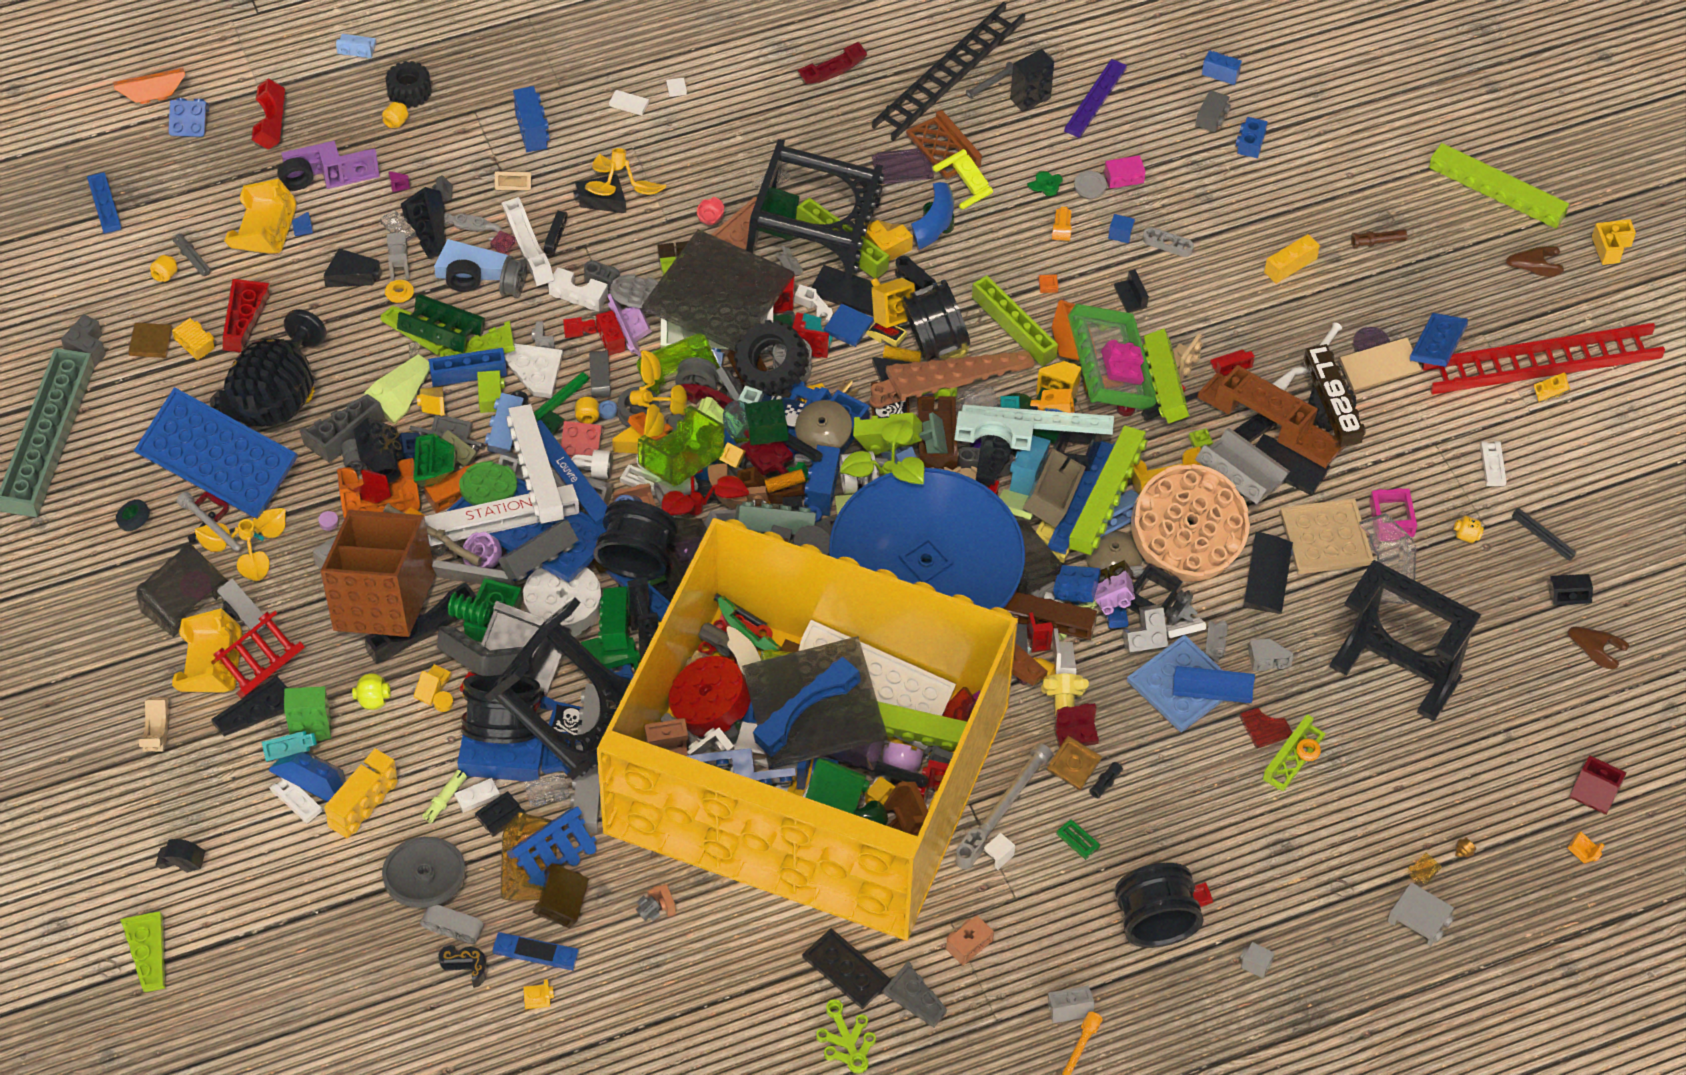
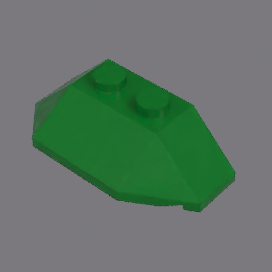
M435 433L416 437L413 475L414 482L418 486H432L441 482L455 469V446L439 438Z

